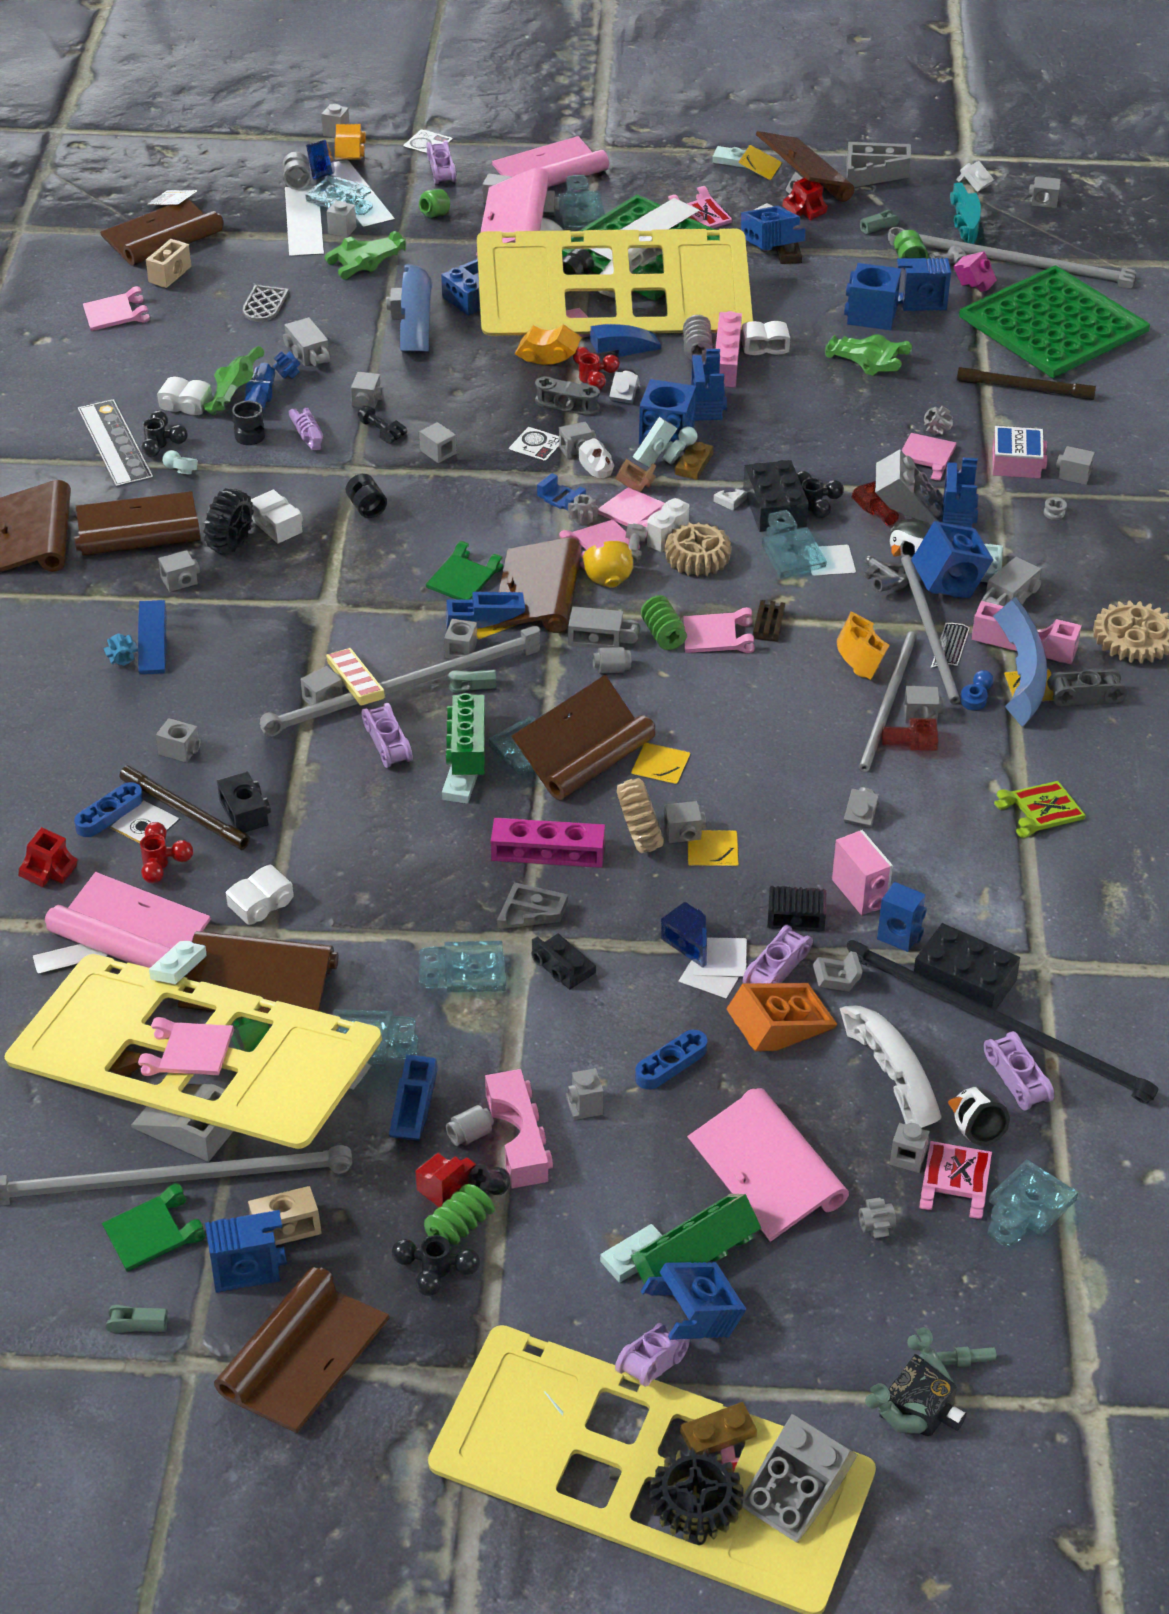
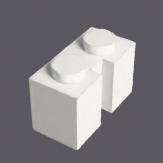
M274 489L251 499V502H253L252 510H254L252 515L253 522L275 542L280 543L302 533L303 516L300 510L289 504L287 499L279 495Z

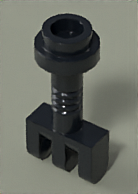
M363 406L358 412L360 422L363 424L371 423L380 429L379 438L386 443L391 444L399 439L401 435L407 434V428L397 420L388 424L375 415L376 411L373 407Z

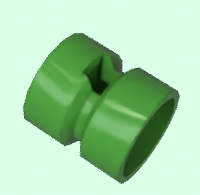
M904 230L895 237L894 248L899 259H928V252L918 232L915 230Z

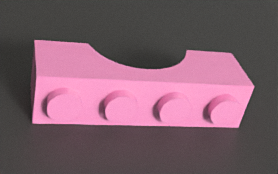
M732 311L719 313L716 349H720V374H724L725 387L736 388L742 313Z
M981 601L974 617L971 640L1017 651L1015 644L1009 642L1003 629L993 617L1004 606ZM1056 619L1049 627L1037 630L1046 658L1072 664L1078 649L1082 625Z
M521 1069L485 1075L486 1098L492 1117L506 1120L520 1130L519 1135L505 1145V1166L510 1176L511 1188L548 1182V1169L553 1168L550 1150H544L543 1145L546 1144L543 1126H537L536 1121H539L538 1108L536 1103L531 1104L529 1099L532 1098L530 1081H524Z

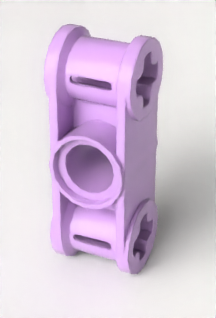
M448 141L437 144L427 142V157L433 172L434 183L438 184L441 181L456 182L455 165L452 162Z
M384 703L383 707L372 710L362 709L364 726L367 732L370 733L384 766L388 768L392 763L403 760L407 762L412 761L411 746L395 719L390 704Z
M785 925L759 957L748 966L743 976V983H782L798 963L808 955L812 947L813 938L808 935L804 937L792 931V927Z
M1009 1032L1006 1034V1037L995 1041L989 1039L984 1042V1052L988 1061L1001 1076L1022 1110H1028L1033 1104L1041 1101H1053L1054 1089L1050 1080L1040 1070L1016 1032Z
M658 1323L652 1330L644 1333L643 1336L623 1348L616 1361L615 1371L620 1374L628 1373L639 1379L640 1384L646 1387L655 1378L661 1376L666 1370L683 1359L689 1347L690 1339L670 1340L668 1337L670 1331L666 1330L664 1324Z

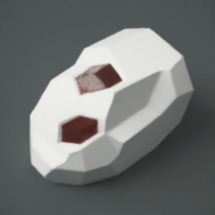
M593 438L585 441L580 446L579 461L592 476L597 478L611 476L614 463L602 442Z

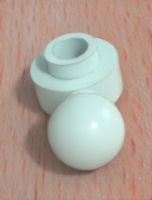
M692 427L682 428L679 432V440H676L674 443L672 441L668 442L666 448L662 451L664 453L663 459L672 465L679 458L686 445L689 446L696 442V430Z
M173 450L167 451L163 456L164 466L169 469L177 468L178 473L192 474V470H197V459L181 457L178 452Z

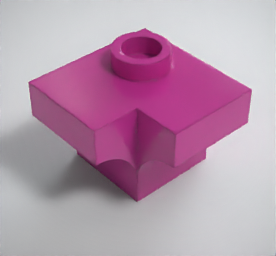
M985 251L963 256L953 266L962 286L970 284L971 287L976 286L980 292L987 291L997 281Z

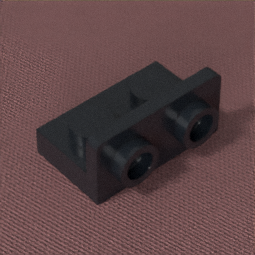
M559 933L545 942L538 936L532 939L531 956L538 966L544 967L551 973L555 981L561 982L569 990L596 973V965Z

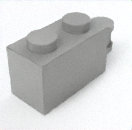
M309 317L284 324L285 334H283V341L285 346L293 351L294 356L304 366L310 364L318 366L321 363L330 362L328 339Z
M1015 557L988 580L987 591L982 601L1005 606L1016 597L1023 604L1026 598L1032 593H1036L1040 588L1041 568Z
M572 607L568 625V646L605 648L620 647V643H635L638 640L640 624L634 620L623 619V611Z

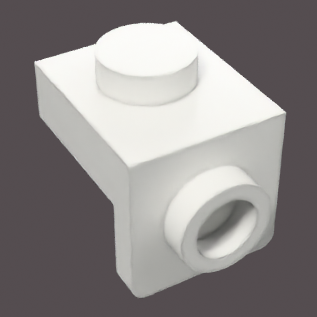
M980 161L972 165L970 163L966 164L960 170L961 175L956 179L959 183L967 179L977 192L994 181Z
M630 371L615 372L609 395L610 400L633 404L636 389L640 387L638 375Z

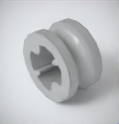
M1058 497L1048 498L1045 501V517L1051 520L1064 518L1067 503Z

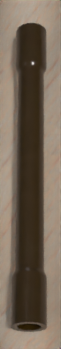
M959 367L957 381L1015 387L1094 400L1096 386L1055 382L984 372Z
M127 765L120 771L119 777L122 781L140 785L142 791L217 834L234 847L244 850L249 845V835L232 825L225 824L160 786L138 770Z

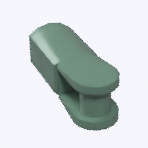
M886 210L863 218L860 221V228L865 234H870L882 229L895 227L900 219L897 215H893L891 210Z
M455 670L449 673V680H451L449 689L454 693L496 688L495 670Z
M113 1305L109 1308L108 1314L111 1316V1319L106 1322V1329L109 1332H166L167 1309L134 1308L123 1305Z

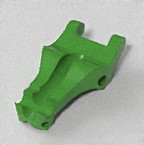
M396 231L391 232L387 238L374 241H359L353 237L344 238L340 246L326 253L325 261L332 265L339 260L343 267L338 270V275L342 279H348L361 270L373 272L383 259L392 255H398V251L401 249L406 251V239H403L402 235Z
M879 334L861 340L847 338L846 336L838 339L834 335L825 347V354L828 358L837 355L851 359L862 367L865 374L874 376L878 371H898L902 363L896 356L898 354H909L912 350V344L908 341L900 343L890 342Z
M257 346L248 355L238 356L227 367H221L216 370L214 377L217 381V390L212 401L204 404L203 408L211 415H215L216 411L226 409L224 403L231 402V396H233L235 390L252 379L254 361L265 354L262 347Z

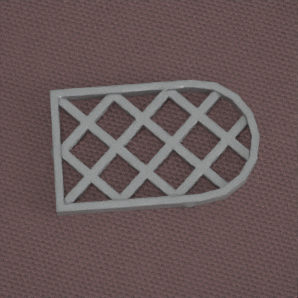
M254 285L243 306L244 317L254 322H264L275 318L289 293V289ZM269 292H272V293H273L272 295H269V296L266 295V293H269ZM262 295L264 298L257 299L256 297ZM277 297L278 300L272 301L271 298ZM267 300L269 303L262 304L261 302ZM256 303L259 305V306L254 307V308L251 306V305L256 304ZM271 305L274 307V308L269 309V310L266 308V307L271 306ZM263 309L264 311L258 313L256 310Z

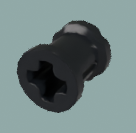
M477 1164L470 1171L469 1184L475 1185L484 1192L489 1191L493 1195H502L509 1188L510 1176L508 1171L502 1167L490 1169L487 1165Z

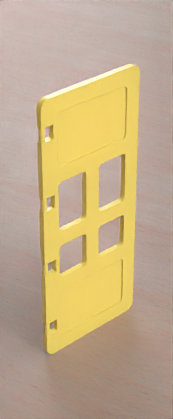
M740 229L584 230L571 232L570 230L484 231L477 236L481 329L488 336L525 335L533 325L544 330H554L563 324L576 334H590V326L603 324L630 325L653 333H683L684 322L693 315L707 317L711 323V333H716L718 331L719 313L728 311L742 313L741 330L742 324L753 321L746 240L744 232ZM639 236H651L652 241H639ZM707 236H719V240H707ZM571 237H583L584 242H571ZM502 238H515V243H503ZM563 249H611L613 274H564L562 262ZM628 249H662L664 273H630ZM642 290L665 291L668 315L665 317H635L632 310L631 292ZM613 291L615 293L617 316L569 318L566 316L565 292Z
M90 954L80 960L7 1050L5 1060L12 1068L295 1149H301L313 1141L381 1043L382 1035L380 1029L373 1025L343 1020L338 1016L279 1001H269L260 996L202 981L188 980L186 977H183L176 984L151 980L149 968L132 963L126 964L109 957ZM112 968L121 970L119 974L110 973ZM185 987L195 989L192 994L183 992ZM165 998H173L215 1009L216 1011L206 1024L231 1025L238 1017L272 1024V1027L254 1051L245 1052L228 1047L222 1068L238 1073L220 1098L215 1101L181 1092L194 1074L168 1073L160 1084L153 1085L108 1072V1070L130 1044L165 1052L169 1038L163 1040L156 1039L154 1037L155 1029L145 1025V1022ZM261 1006L271 1009L268 1014L258 1011ZM339 1026L349 1029L346 1034L336 1032Z
M504 1325L496 1326L490 1331L428 1456L429 1468L438 1476L802 1614H822L824 1612L876 1471L875 1463L871 1458L856 1453L858 1456L841 1485L798 1543L743 1507L738 1512L737 1521L730 1523L729 1530L726 1533L718 1529L717 1537L712 1539L708 1534L705 1543L702 1545L690 1543L631 1520L630 1516L644 1484L655 1477V1470L658 1466L664 1467V1460L666 1458L659 1456L658 1452L672 1420L679 1418L689 1422L727 1407L721 1403L655 1379L645 1387L640 1384L639 1379L628 1373L620 1374L615 1371V1365L550 1341H542L531 1337L530 1334ZM527 1344L544 1350L542 1356L538 1357L525 1352ZM625 1379L639 1384L638 1391L635 1392L621 1387L622 1380ZM545 1392L561 1408V1410L564 1412L563 1415L560 1414V1412L557 1410V1408L554 1406V1404L551 1402V1400L548 1398ZM608 1392L649 1408L646 1419L633 1444L628 1445L585 1428L601 1393ZM751 1414L750 1416L757 1428V1436L743 1441L745 1446L734 1472H739L740 1485L744 1488L743 1495L784 1428L782 1425ZM581 1454L621 1470L622 1473L605 1508H598L557 1492L558 1484L572 1455ZM688 1477L682 1478L677 1482H683L687 1480ZM694 1485L693 1495L700 1499V1494L696 1492V1486Z

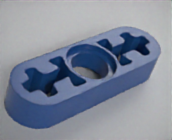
M132 782L122 784L79 812L74 818L77 834L82 837H92L141 805L143 795L140 785ZM107 807H114V808H116V809H115L114 811H112V812H103V811H102L104 808H107Z
M688 1030L641 1060L635 1068V1081L637 1085L643 1089H655L704 1057L707 1052L706 1035L699 1030ZM666 1056H676L679 1058V1061L667 1063L664 1061V1058Z

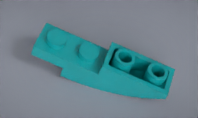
M954 183L953 192L950 193L951 204L955 206L957 213L954 216L955 228H958L961 239H964L965 243L974 244L978 236L980 224V200L977 193H968L963 183Z

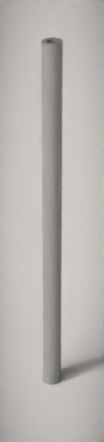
M905 555L901 558L949 700L952 704H956L960 701V697L915 567L911 561V556Z
M908 632L859 765V769L862 772H868L917 638L915 632Z

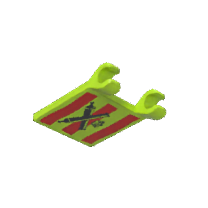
M1059 781L1016 791L1001 789L996 794L1000 800L994 801V804L1000 810H1004L1016 803L1027 816L1020 818L1018 821L1022 828H1017L1016 833L1021 838L1029 837L1038 830L1084 820L1086 816Z

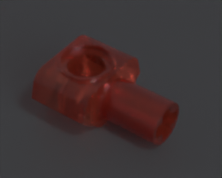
M876 481L860 485L853 490L851 497L864 511L871 515L876 514L887 526L897 522L899 518L898 512L890 509L875 493Z
M909 718L908 727H883L882 745L909 746V750L937 751L936 718Z

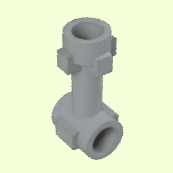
M954 245L948 250L947 254L940 255L936 252L929 254L928 258H948L949 262L953 261L956 264L967 254L959 246Z
M628 523L625 538L630 539L629 549L632 551L633 564H636L638 559L641 558L642 551L638 550L639 542H645L647 527Z

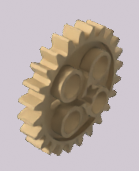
M1119 601L1117 607L1109 604L1108 609L1103 608L1101 614H1097L1094 622L1093 637L1097 638L1096 644L1102 645L1103 651L1110 650V656L1118 654L1119 660L1125 657L1129 658L1130 663L1134 659H1138L1140 663H1143L1146 658L1153 662L1154 657L1161 660L1163 654L1169 655V613L1160 614V607L1153 610L1151 609L1152 604L1144 607L1141 601L1137 605H1133L1131 601L1124 605Z

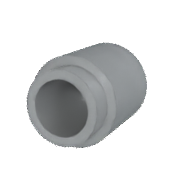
M623 647L598 648L597 653H593V668H597L599 674L624 673L625 670L631 669L630 650H624Z
M476 1105L452 1117L451 1122L446 1124V1131L454 1145H467L491 1133V1125L494 1124V1120L487 1108L483 1109L481 1106Z

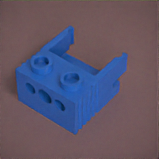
M780 206L741 212V230L745 234V240L749 241L750 244L760 247L761 250H771L775 246L805 241V228L793 229L794 226L800 225V216Z
M948 258L897 259L898 268L906 270L904 291L899 293L898 304H902L903 311L947 310L951 279Z
M478 259L441 274L442 297L468 316L480 311L479 276L477 274Z
M706 349V361L702 362L701 355H692L691 385L696 386L695 421L722 420V412L727 410L724 374H720V349Z
M963 457L961 470H957V463L947 462L943 495V523L972 528V523H977L978 494H976L977 486H974L978 458Z
M279 1210L240 1216L230 1220L218 1219L212 1223H205L216 1293L238 1289L239 1287H251L280 1281L278 1266L287 1264L284 1246L276 1248L274 1233H264L273 1231L275 1228H282Z
M701 1262L665 1263L660 1271L662 1277H649L641 1289L642 1295L645 1293L651 1296L674 1295L689 1319L684 1320L682 1323L676 1322L668 1335L670 1340L730 1337L746 1311L745 1306L716 1262H703V1264Z

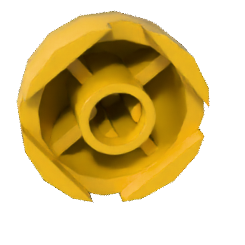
M606 541L604 546L599 548L593 545L583 555V562L588 577L594 583L609 588L619 586L620 583L630 576L633 569L632 551L625 542Z

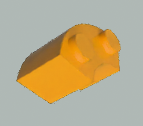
M336 124L335 160H360L361 157H365L364 144H366V133L362 131L361 124Z
M564 324L554 330H544L533 325L521 339L515 355L527 362L536 364L560 363L570 358L576 352L582 337Z
M851 611L837 638V649L844 660L854 668L853 671L856 675L871 680L890 645L881 640L873 629L874 623Z

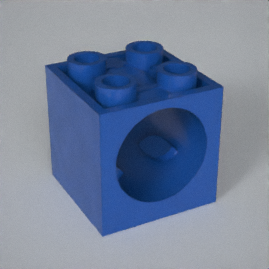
M857 263L855 271H851L850 280L846 288L848 302L845 304L844 315L848 316L847 325L884 330L892 329L898 307L901 268Z
M650 379L640 403V445L659 417L677 428L669 442L672 441L674 443L676 440H679V432L682 428L694 427L695 385Z
M938 521L932 523L911 559L928 591L934 594L941 593L956 598L964 597L969 599L994 560L976 529Z

